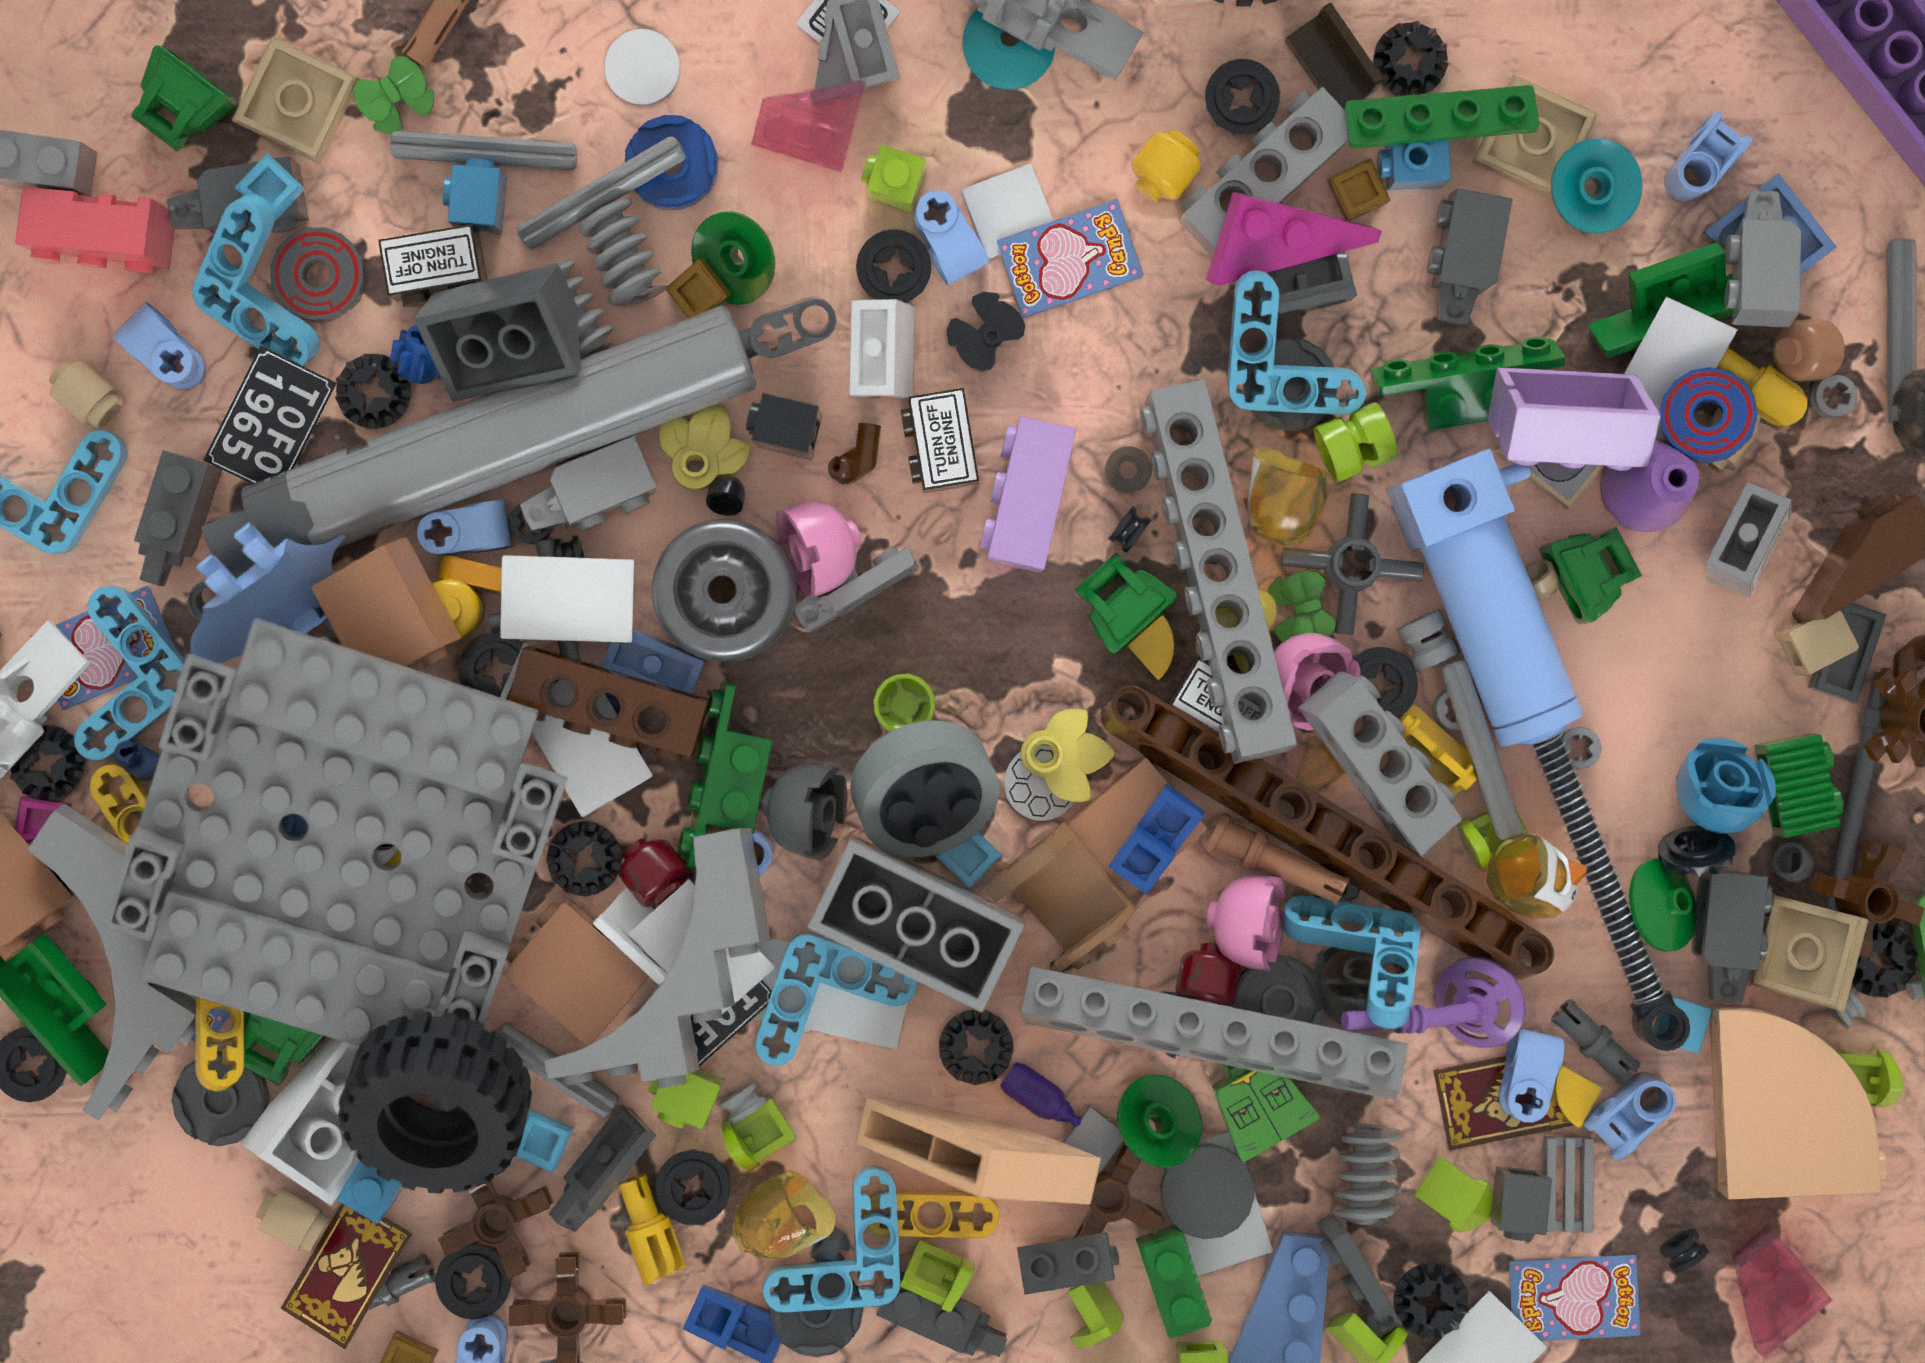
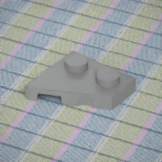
M828 0L824 18V37L820 41L817 58L819 65L815 88H812L811 93L812 103L819 105L900 80L901 76L879 0Z

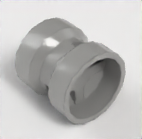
M1439 609L1396 629L1402 642L1409 644L1413 652L1411 661L1417 672L1434 666L1460 652L1454 639L1447 637L1443 629L1445 620ZM1430 635H1433L1432 638H1429V639H1427V640L1421 642L1422 639H1424V638H1426V637H1428V636H1430Z

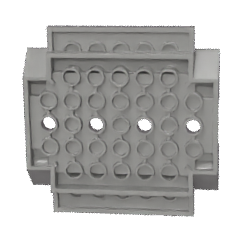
M256 618L252 623L238 671L237 669L190 654L186 657L158 746L162 748L161 756L139 826L129 839L102 927L147 941H151L153 937L141 974V980L356 1046H360L361 1042L367 1040L369 1033L383 1024L387 1026L390 1020L404 1015L408 1019H412L414 1014L418 1012H431L432 1016L442 1017L444 1012L457 1014V1019L470 1022V1019H473L484 1025L535 870L538 867L568 777L521 762L538 710ZM194 784L208 786L214 794L213 804L206 807L195 805L189 798V787ZM288 814L302 816L307 821L308 832L302 836L288 834L282 826V818ZM384 843L393 844L401 853L400 862L391 866L380 863L375 856V848ZM474 873H484L493 881V889L486 894H475L468 888L466 879Z

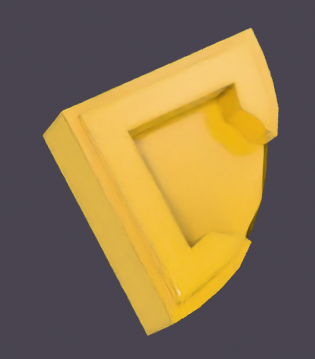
M1160 615L1127 645L1130 651L1157 681L1168 670L1174 653L1173 633L1163 615Z
M1561 1065L1554 1084L1555 1098L1563 1116L1573 1125L1581 1128L1602 1087Z

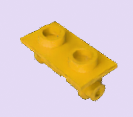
M1413 703L1408 711L1398 719L1405 728V733L1402 736L1410 747H1416L1428 759L1431 767L1427 771L1435 782L1437 780L1442 782L1455 797L1462 789L1467 790L1478 778L1475 775L1469 753Z

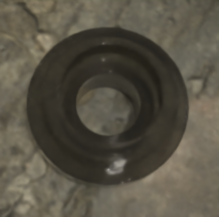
M1132 446L1116 449L1108 457L1105 464V476L1112 488L1121 493H1135L1141 490L1149 482L1152 473V466L1148 456L1142 450ZM1123 462L1133 463L1137 469L1135 477L1131 479L1123 478L1119 472L1120 465Z

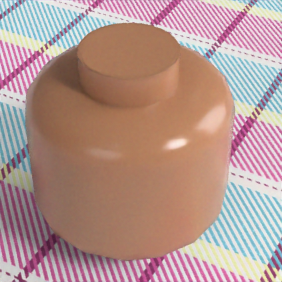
M1820 319L1793 321L1790 327H1782L1778 331L1773 342L1772 354L1778 371L1788 379L1799 382L1815 381L1831 377L1840 368L1844 359L1845 345L1839 329L1831 322Z

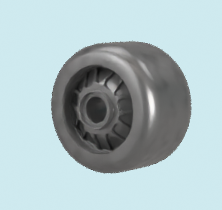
M735 519L707 520L682 531L667 545L661 554L652 580L653 605L664 631L679 647L688 653L711 661L735 662L763 653L784 634L793 618L797 604L796 574L784 549L762 529ZM719 577H730L736 584V595L730 602L719 604L712 598L711 586Z

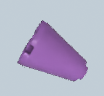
M1655 439L1648 467H1632L1630 470L1620 471L1604 466L1600 481L1602 502L1606 509L1625 528L1639 532L1664 530L1677 523L1688 511L1699 485V472L1696 465L1682 452L1673 448L1669 443Z

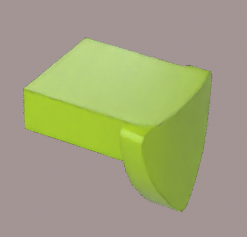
M1517 809L1516 812L1523 831L1521 835L1510 840L1501 841L1496 837L1488 811L1470 820L1464 817L1457 824L1460 837L1467 852L1482 872L1491 868L1492 863L1533 843Z
M1836 1051L1857 1076L1872 1107H1888L1895 1103L1903 1093L1904 1083L1900 1069L1888 1051H1877L1876 1055Z
M773 1096L766 1099L767 1102L759 1109L735 1124H731L728 1119L722 1122V1135L730 1157L743 1169L749 1171L756 1169L760 1166L759 1162L797 1138L796 1132Z
M1440 1156L1414 1194L1419 1200L1451 1221L1449 1227L1456 1232H1466L1481 1226L1491 1218L1493 1213L1494 1196L1491 1186L1481 1178L1478 1181L1474 1180Z
M919 1239L901 1280L900 1287L942 1305L941 1309L950 1313L973 1276L975 1262L965 1257L960 1258Z
M1104 1282L1070 1288L1068 1294L1087 1324L1070 1337L1077 1349L1087 1348L1117 1333L1123 1323L1124 1314Z
M1355 1313L1336 1314L1325 1327L1358 1363H1389L1401 1348L1408 1335V1332L1402 1326H1397L1384 1335L1383 1338L1379 1339Z

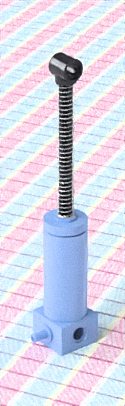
M1487 449L1386 489L1409 549L1420 548L1500 747L1521 742L1522 745H1533L1534 747L1531 751H1535L1537 754L1535 759H1539L1541 764L1538 768L1542 767L1544 772L1541 776L1546 777L1547 782L1545 784H1549L1551 789L1548 793H1552L1554 796L1551 801H1556L1557 807H1555V810L1559 809L1561 814L1558 818L1563 819L1564 824L1562 826H1566L1568 831L1565 835L1570 836L1571 840L1568 843H1573L1574 849L1572 851L1577 853L1578 857L1575 860H1579L1581 864L1587 867L1584 877L1587 878L1588 882L1585 885L1590 886L1591 890L1589 893H1593L1594 896L1592 902H1596L1598 905L1595 910H1600L1601 915L1599 918L1604 920L1602 927H1606L1608 930L1605 935H1610L1611 941H1609V944L1614 945L1612 952L1617 953L1618 957L1616 960H1620L1621 963L1619 969H1623L1625 972L1622 977H1627L1628 982L1626 985L1631 987L1629 994H1633L1635 997L1630 1004L1633 1011L1631 1020L1633 1031L1640 1040L1658 1050H1676L1684 1045L1689 1037L1691 1028L1689 1018L1682 1009L1675 1005L1670 990H1662L1664 984L1659 983L1661 977L1655 974L1657 967L1652 966L1654 959L1649 958L1651 952L1645 949L1647 942L1642 941L1643 937H1640L1628 907L1629 900L1625 899L1627 892L1622 891L1624 885L1618 882L1620 875L1615 874L1617 868L1611 865L1613 859L1608 857L1610 850L1605 849L1607 843L1601 840L1603 834L1598 832L1600 825L1595 824L1597 818L1591 815L1593 808L1588 807L1590 801L1584 798L1586 792L1581 790L1583 783L1578 782L1580 776L1574 773L1576 766L1571 765L1573 758L1568 757L1569 750L1564 748L1566 741H1561V736L1563 735L1561 732L1567 729L1566 725L1579 719L1584 713L1504 515L1515 511L1506 487L1530 478L1531 470L1529 466L1514 463L1498 469L1491 449ZM1446 489L1455 497V507L1452 511L1444 504L1443 495ZM1667 1013L1670 1020L1669 1028L1662 1035L1655 1036L1652 1032L1653 1020L1659 1014Z

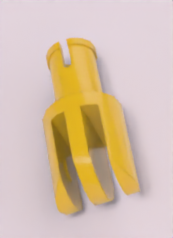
M1728 346L1717 368L1728 370L1746 382L1755 396L1757 413L1760 417L1775 426H1788L1798 422L1807 410V397L1804 390L1773 366L1769 365L1767 368L1762 366L1759 369Z
M640 1174L628 1178V1182L626 1180L621 1181L618 1184V1189L621 1191L631 1220L625 1234L642 1283L647 1286L657 1281L658 1278L662 1279L672 1274L674 1270L679 1271L687 1267L670 1216L664 1215L663 1212H658L647 1182V1175Z

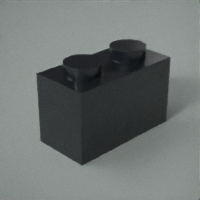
M762 393L760 404L752 402L750 406L746 430L752 435L751 440L758 448L812 460L823 415L819 406Z

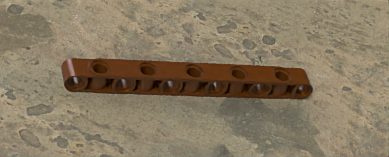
M1126 685L1119 688L1102 706L1100 712L1101 722L1110 734L1138 750L1153 763L1336 874L1350 878L1349 880L1352 885L1391 909L1411 914L1418 920L1422 928L1468 956L1493 960L1509 970L1517 980H1524L1548 970L1552 965L1554 948L1550 940L1542 933L1517 919L1504 907L1261 758L1234 764L1231 752L1225 753L1223 751L1219 732L1183 710L1165 703L1143 688L1135 685ZM1117 702H1125L1132 706L1135 711V720L1124 719L1117 710ZM1198 751L1208 752L1215 761L1214 770L1206 769L1200 764ZM1279 799L1288 801L1294 809L1293 819L1285 818L1281 814L1278 806ZM1360 848L1366 849L1371 853L1374 861L1372 869L1365 867L1359 859ZM1440 897L1446 898L1451 903L1453 908L1451 918L1442 913L1439 907ZM1520 946H1524L1529 950L1532 957L1531 966H1527L1522 962L1519 955Z

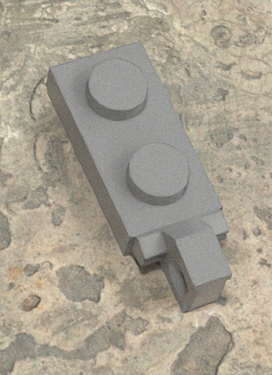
M896 547L884 551L872 560L875 567L858 576L856 571L852 572V575L842 585L836 587L835 591L827 596L811 598V594H809L795 606L794 610L804 629L809 634L836 617H842L916 572L919 566L908 548L906 547L900 552Z

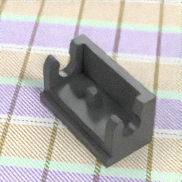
M1345 251L1267 273L1273 278L1279 289L1278 318L1351 302L1357 296ZM1257 281L1254 282L1252 291L1258 317L1268 321L1269 314L1261 316L1259 313V302L1261 297L1269 296L1270 291L1264 290L1261 282Z

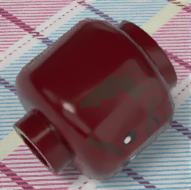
M645 838L638 839L629 845L622 854L625 861L620 867L619 877L637 902L643 907H658L681 887L689 876V869L686 867V863L665 839H655L649 842Z
M1201 943L1200 950L1186 952L1181 958L1175 987L1178 997L1231 1007L1236 998L1241 973L1240 965L1224 956L1216 944Z

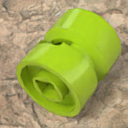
M1376 402L1350 413L1349 421L1345 422L1338 417L1313 428L1319 453L1329 475L1335 483L1362 473L1363 464H1368L1374 468L1399 457L1397 443L1389 421L1380 405Z
M898 674L886 679L877 689L874 698V713L879 723L889 732L908 724L930 721L935 710L934 694L930 686L920 677L911 674Z

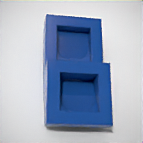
M1166 783L1119 848L1108 867L1147 894L1173 861L1177 850L1203 818L1205 811Z
M706 1285L701 1287L683 1326V1330L724 1350L730 1347L761 1363H773L782 1344L772 1329L768 1309Z

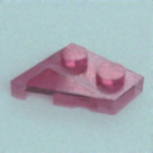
M855 80L846 84L829 87L822 86L806 89L801 92L783 93L763 98L751 145L841 172L844 168L866 81Z
M1768 1225L1732 1254L1754 1349L1763 1358L1767 1357L1833 1301L1774 1229Z

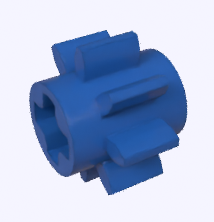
M417 325L410 327L408 331L401 330L399 340H393L390 354L391 361L399 362L397 372L407 381L416 384H426L433 381L434 378L441 379Z

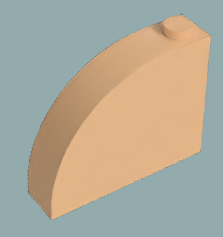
M1709 1005V1008L1713 1009L1710 1016V1040L1718 1191L1727 1199L1881 1193V1179H1886L1887 1177L1886 1157L1883 1151H1879L1877 1126L1866 1092L1845 1060L1817 1035L1774 1013L1738 1005Z
M866 1098L856 1142L860 1146L979 1198L1090 1205L1101 1160L1100 1157L1060 1141L1007 1124L930 1106L875 1098Z

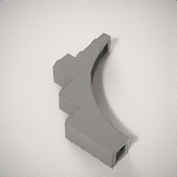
M62 804L53 811L27 850L56 872L82 902L100 934L111 968L115 1001L112 1043L101 1078L83 1109L85 1113L99 1121L108 1108L117 1113L133 1090V1088L125 1083L134 1070L144 1074L160 1050L152 1046L153 1044L168 1054L177 1042L187 1046L196 1033V1000L186 993L140 979L153 937L151 941H147L102 927L128 845L71 807Z
M738 828L693 837L696 882L692 914L682 947L664 981L643 1007L611 1034L579 1051L545 1060L547 1080L563 1077L564 1086L592 1081L591 1072L608 1069L609 1077L637 1073L638 1063L642 1082L657 1080L658 1088H665L687 1083L685 1074L700 1070L690 1014H693L694 1023L722 1018L721 1009L735 1005L725 949L728 948L730 958L758 953L757 943L771 940L751 828Z

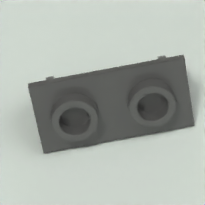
M1107 1232L1017 1247L1024 1295L1115 1280L1113 1266L1119 1265L1118 1250L1116 1246L1110 1247Z

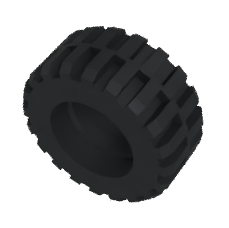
M418 1012L414 1014L412 1019H408L404 1015L390 1020L387 1026L383 1024L369 1033L367 1040L361 1042L355 1053L339 1102L338 1119L339 1125L344 1132L343 1137L351 1151L358 1150L356 1156L359 1161L367 1168L371 1166L376 1168L379 1177L388 1182L391 1179L402 1182V1187L410 1190L421 1187L427 1188L428 1193L441 1194L444 1189H452L456 1193L470 1189L473 1183L479 1187L494 1179V1175L497 1176L504 1172L511 1164L512 1158L517 1155L531 1104L532 1091L530 1086L532 1081L529 1071L525 1065L522 1066L523 1060L514 1047L507 1048L506 1039L495 1030L492 1033L484 1030L483 1023L470 1019V1022L457 1019V1014L444 1012L442 1017L432 1016L431 1012ZM427 1094L438 1096L457 1104L464 1111L442 1112L417 1103L408 1095Z

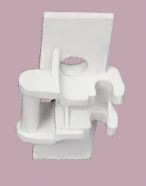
M47 621L0 670V779L44 733L42 724L47 719L44 714L91 664L50 621ZM31 679L34 684L33 694L25 702L19 703L17 699L18 687L25 680Z

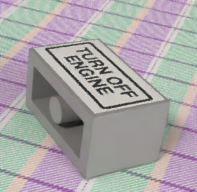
M1747 482L1705 564L1706 580L1750 598L1791 518L1792 500Z

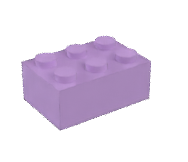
M1497 367L1488 414V421L1495 436L1499 437L1498 442L1506 459L1516 464L1533 466L1538 464V462H1552L1569 468H1582L1585 464L1605 465L1608 468L1620 471L1630 470L1632 467H1648L1650 465L1660 419V413L1637 375Z
M1020 416L1017 427L1008 425L1001 452V457L1009 459L1006 474L997 472L990 503L999 505L996 520L986 519L980 549L988 550L986 561L1038 573L1044 570L1076 433L1075 428Z

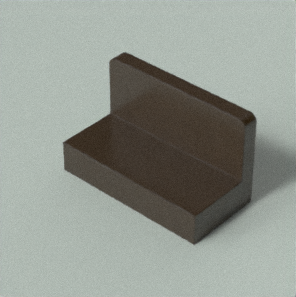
M1332 3L1322 7L1318 16L1285 39V43L1316 88L1319 90L1323 86L1343 109L1347 101L1364 100L1384 81L1382 75Z

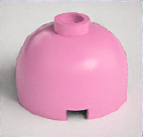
M816 501L798 503L777 512L776 531L779 545L788 544V550L792 559L790 561L796 574L797 588L802 595L807 597L811 594L812 598L825 594L842 585L852 575L857 559L856 548L861 546L858 528L852 520L846 521L840 511L826 503Z
M1317 633L1292 636L1281 643L1274 651L1291 722L1296 728L1309 731L1314 730L1298 707L1335 674L1342 671L1355 677L1360 676L1359 663L1352 658V652L1342 643L1331 637Z
M1247 875L1230 883L1222 891L1219 902L1212 901L1210 903L1207 913V928L1214 930L1216 945L1221 953L1232 962L1246 968L1269 971L1271 969L1268 962L1275 963L1284 932L1282 928L1283 913H1279L1277 898L1286 899L1284 880L1265 875Z

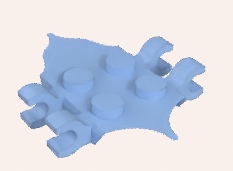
M248 523L234 534V537L244 546L243 552L256 563L236 579L212 554L196 566L207 577L205 583L218 595L202 607V619L191 637L190 655L215 663H222L243 655L252 623L256 618L304 634L324 622L335 633L311 586L333 574L331 566L332 556L336 547L344 540L345 535H340L331 542L322 545H303L286 538L273 548L262 534Z

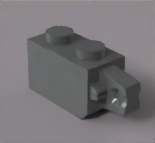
M290 156L274 158L303 186L300 164ZM259 161L204 170L197 180L198 189L167 199L172 227L175 229H207L215 234L225 209L230 203L243 196L235 187ZM304 191L274 222L271 232L294 230L297 228L296 222L309 220ZM248 210L244 211L248 215V220L245 227L239 231L241 233H244L245 230L254 225L250 221L252 214Z
M1457 188L1448 196V200H1441L1436 217V227L1442 228L1439 246H1432L1427 265V273L1434 274L1431 287L1438 289L1437 322L1460 327L1466 326L1477 296L1497 283L1512 198Z
M162 450L134 541L140 543L138 554L146 556L139 580L163 587L166 585L172 566L181 567L185 556H193L197 550L203 532L201 526L206 522L222 469Z
M1720 870L1719 874L1707 872L1702 873L1698 877L1696 897L1697 922L1692 937L1691 952L1700 962L1708 966L1709 999L1727 1003H1742L1750 970L1759 971L1760 960H1764L1767 955L1768 936L1766 932H1763L1764 915L1770 912L1773 901L1772 887L1768 885L1767 876Z

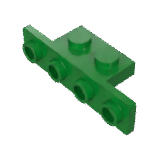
M1532 85L1347 101L1344 108L1348 141L1351 148L1534 133L1539 127L1535 91Z
M1716 242L1628 273L1631 309L1590 323L1589 334L1604 356L1610 358L1639 347L1666 297L1716 320L1732 315V308H1725L1724 303L1727 280H1733V273L1726 275L1725 252Z
M1531 337L1525 339L1521 344L1508 346L1488 344L1478 347L1476 351L1459 354L1439 352L1431 355L1428 359L1410 362L1403 359L1391 360L1383 366L1371 368L1370 371L1371 379L1379 395L1423 389L1424 421L1430 431L1488 421L1497 367L1537 370L1562 367L1565 365V355L1554 339Z
M721 681L719 690L712 689L709 697L711 700L707 716L713 717L710 736L702 735L697 762L703 763L700 782L693 781L691 784L687 808L694 810L690 828H682L678 844V855L684 856L683 861L686 863L687 868L696 869L693 837L705 835L707 824L733 829L751 828V832L754 830L772 740L727 730L736 684Z
M45 933L41 934L8 961H5L0 956V998L79 1086H83L104 1068L109 1053L107 1048L84 1023L106 1006L107 1003L97 993L95 987L65 957L61 948L55 945Z

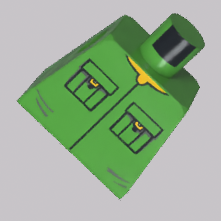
M1221 1064L1227 1076L1212 1085L1234 1150L1242 1163L1321 1119L1298 1088L1286 1077Z

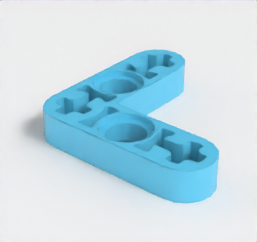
M246 194L230 203L225 209L193 283V299L204 313L259 349L261 345L304 366L319 353L320 342L315 330L248 284L273 228L275 218L270 204L263 197L256 194ZM248 210L252 214L250 221L254 225L245 230L244 233H241L239 231L245 227L248 220V215L244 211ZM225 244L234 246L240 252L242 257L241 266H235L227 260L224 253ZM213 284H215L219 288L218 295L222 299H218L215 296L216 288L212 286ZM248 307L257 309L263 315L265 320L264 329H259L251 324L247 315ZM292 337L298 341L296 348L299 352L293 349L294 341L291 339Z
M1253 270L1243 274L1236 282L1234 289L1227 379L1228 392L1234 404L1242 409L1255 411L1344 415L1358 410L1364 403L1366 389L1359 375L1353 370L1334 367L1274 365L1279 289L1273 278L1264 271ZM1260 281L1264 290L1270 291L1269 296L1261 297L1259 313L1261 316L1269 314V319L1265 321L1260 318L1250 317L1241 320L1242 313L1252 315V301L1249 296L1244 295V291L1253 289L1254 282ZM1249 328L1261 329L1266 334L1265 346L1258 352H1246L1240 347V337ZM1238 360L1251 364L1265 361L1263 368L1254 365V379L1257 384L1262 385L1261 390H1254L1252 398H1245L1243 391L1237 388V384H1244L1247 379V367L1245 364L1237 366ZM1293 377H1302L1309 382V392L1300 401L1288 400L1283 394L1285 383ZM1317 378H1324L1323 386L1332 389L1340 388L1341 380H1348L1350 387L1356 390L1355 394H1348L1345 402H1339L1336 394L1321 392L1323 402H1316L1319 394Z
M95 430L88 433L81 440L46 501L0 475V485L3 486L0 490V527L41 551L51 554H65L72 551L79 543L126 462L128 451L124 440L117 434L105 430ZM110 441L108 449L114 453L110 461L100 460L94 470L103 473L101 480L90 473L80 471L83 464L93 468L98 460L99 455L93 450L94 446L97 443L105 445ZM78 479L86 480L91 487L92 493L88 502L81 506L74 505L68 497L69 486ZM13 496H20L27 505L25 517L18 522H10L4 514L5 502ZM60 505L67 511L78 513L77 521L74 518L66 517L60 529L66 535L63 542L54 540L50 544L51 534L46 531L49 524H60L65 516V513L56 511L57 507Z
M103 586L95 590L87 604L88 614L137 674L138 678L82 722L76 729L74 736L76 749L84 758L93 761L108 759L114 756V749L119 743L133 741L170 711L176 689H164L162 686L166 680L164 673L158 667H152L148 671L145 666L157 661L164 651L168 658L159 662L167 671L176 672L179 670L182 673V667L185 663V658L174 647L134 596L125 588L118 586ZM105 597L109 599L120 598L122 603L117 607L118 612L125 620H132L136 616L138 622L126 626L118 635L115 630L124 625L115 615H103L102 611L107 607L103 599ZM139 630L147 631L154 639L153 650L145 657L135 655L130 648L131 636ZM132 696L140 697L147 705L146 717L139 723L130 722L123 713L124 703ZM111 712L115 723L127 731L126 735L123 736L121 730H114L104 739L107 746L106 749L102 747L92 749L89 745L94 738L90 732L91 729L102 731L111 726L114 721L107 718V715Z
M1299 895L1288 900L1284 907L1282 928L1291 939L1304 943L1373 954L1366 1006L1367 1016L1373 1023L1383 1028H1397L1404 1025L1408 1021L1413 1001L1421 932L1418 920L1411 914L1403 911L1344 901L1338 902L1336 906L1329 900L1313 896ZM1300 916L1307 917L1309 921H1303L1299 918ZM1325 919L1330 920L1329 926L1324 925ZM1344 921H1353L1361 925L1363 929L1358 932H1349L1341 928L1339 924ZM1373 927L1378 928L1377 934L1372 933ZM1394 932L1402 933V937L1395 936ZM1387 963H1395L1402 966L1406 972L1393 975L1387 973L1381 966ZM1386 991L1395 993L1394 1007L1385 1006Z
M813 933L798 934L791 939L786 948L756 1038L755 1047L757 1055L763 1062L773 1066L784 1065L793 1059L820 983L889 1006L898 1007L912 1000L916 993V980L903 975V982L909 985L907 991H898L896 997L889 996L888 986L876 981L874 991L865 989L872 976V963L882 965L878 975L887 978H893L897 971L826 937ZM806 942L815 944L814 952L821 955L818 962H809L805 972V977H814L812 985H809L800 978L784 976L787 968L796 973L800 957L793 954L795 947L804 948ZM849 956L859 958L865 966L863 977L853 983L842 980L837 971L840 961ZM796 986L805 994V1004L800 1010L787 1012L779 1005L778 995L785 987ZM772 1013L785 1021H799L797 1029L787 1025L784 1042L790 1044V1048L788 1050L781 1049L777 1056L769 1054L770 1046L763 1042L765 1036L769 1038L774 1037L779 1021L769 1020Z
M878 1165L865 1166L853 1178L852 1199L855 1260L788 1264L772 1268L764 1277L762 1285L764 1299L770 1308L778 1312H799L871 1307L888 1304L896 1298L900 1289L897 1197L894 1179L887 1169ZM871 1176H877L880 1184H887L886 1190L879 1191L878 1203L880 1210L889 1207V1214L871 1212L861 1216V1209L871 1211V1199L868 1192L861 1191V1186L869 1185ZM875 1222L886 1225L890 1232L887 1242L877 1248L870 1247L863 1241L865 1228ZM878 1270L883 1272L884 1278L891 1279L890 1284L883 1285V1293L876 1294L872 1286L861 1285L858 1286L860 1296H852L853 1284L849 1272L858 1271V1281L872 1280L874 1271ZM837 1273L844 1279V1289L837 1297L827 1298L818 1291V1282L825 1274ZM811 1274L809 1285L813 1299L804 1300V1289L790 1291L789 1299L780 1300L778 1292H770L771 1287L778 1286L779 1278L788 1277L790 1285L796 1286L805 1285L802 1275Z

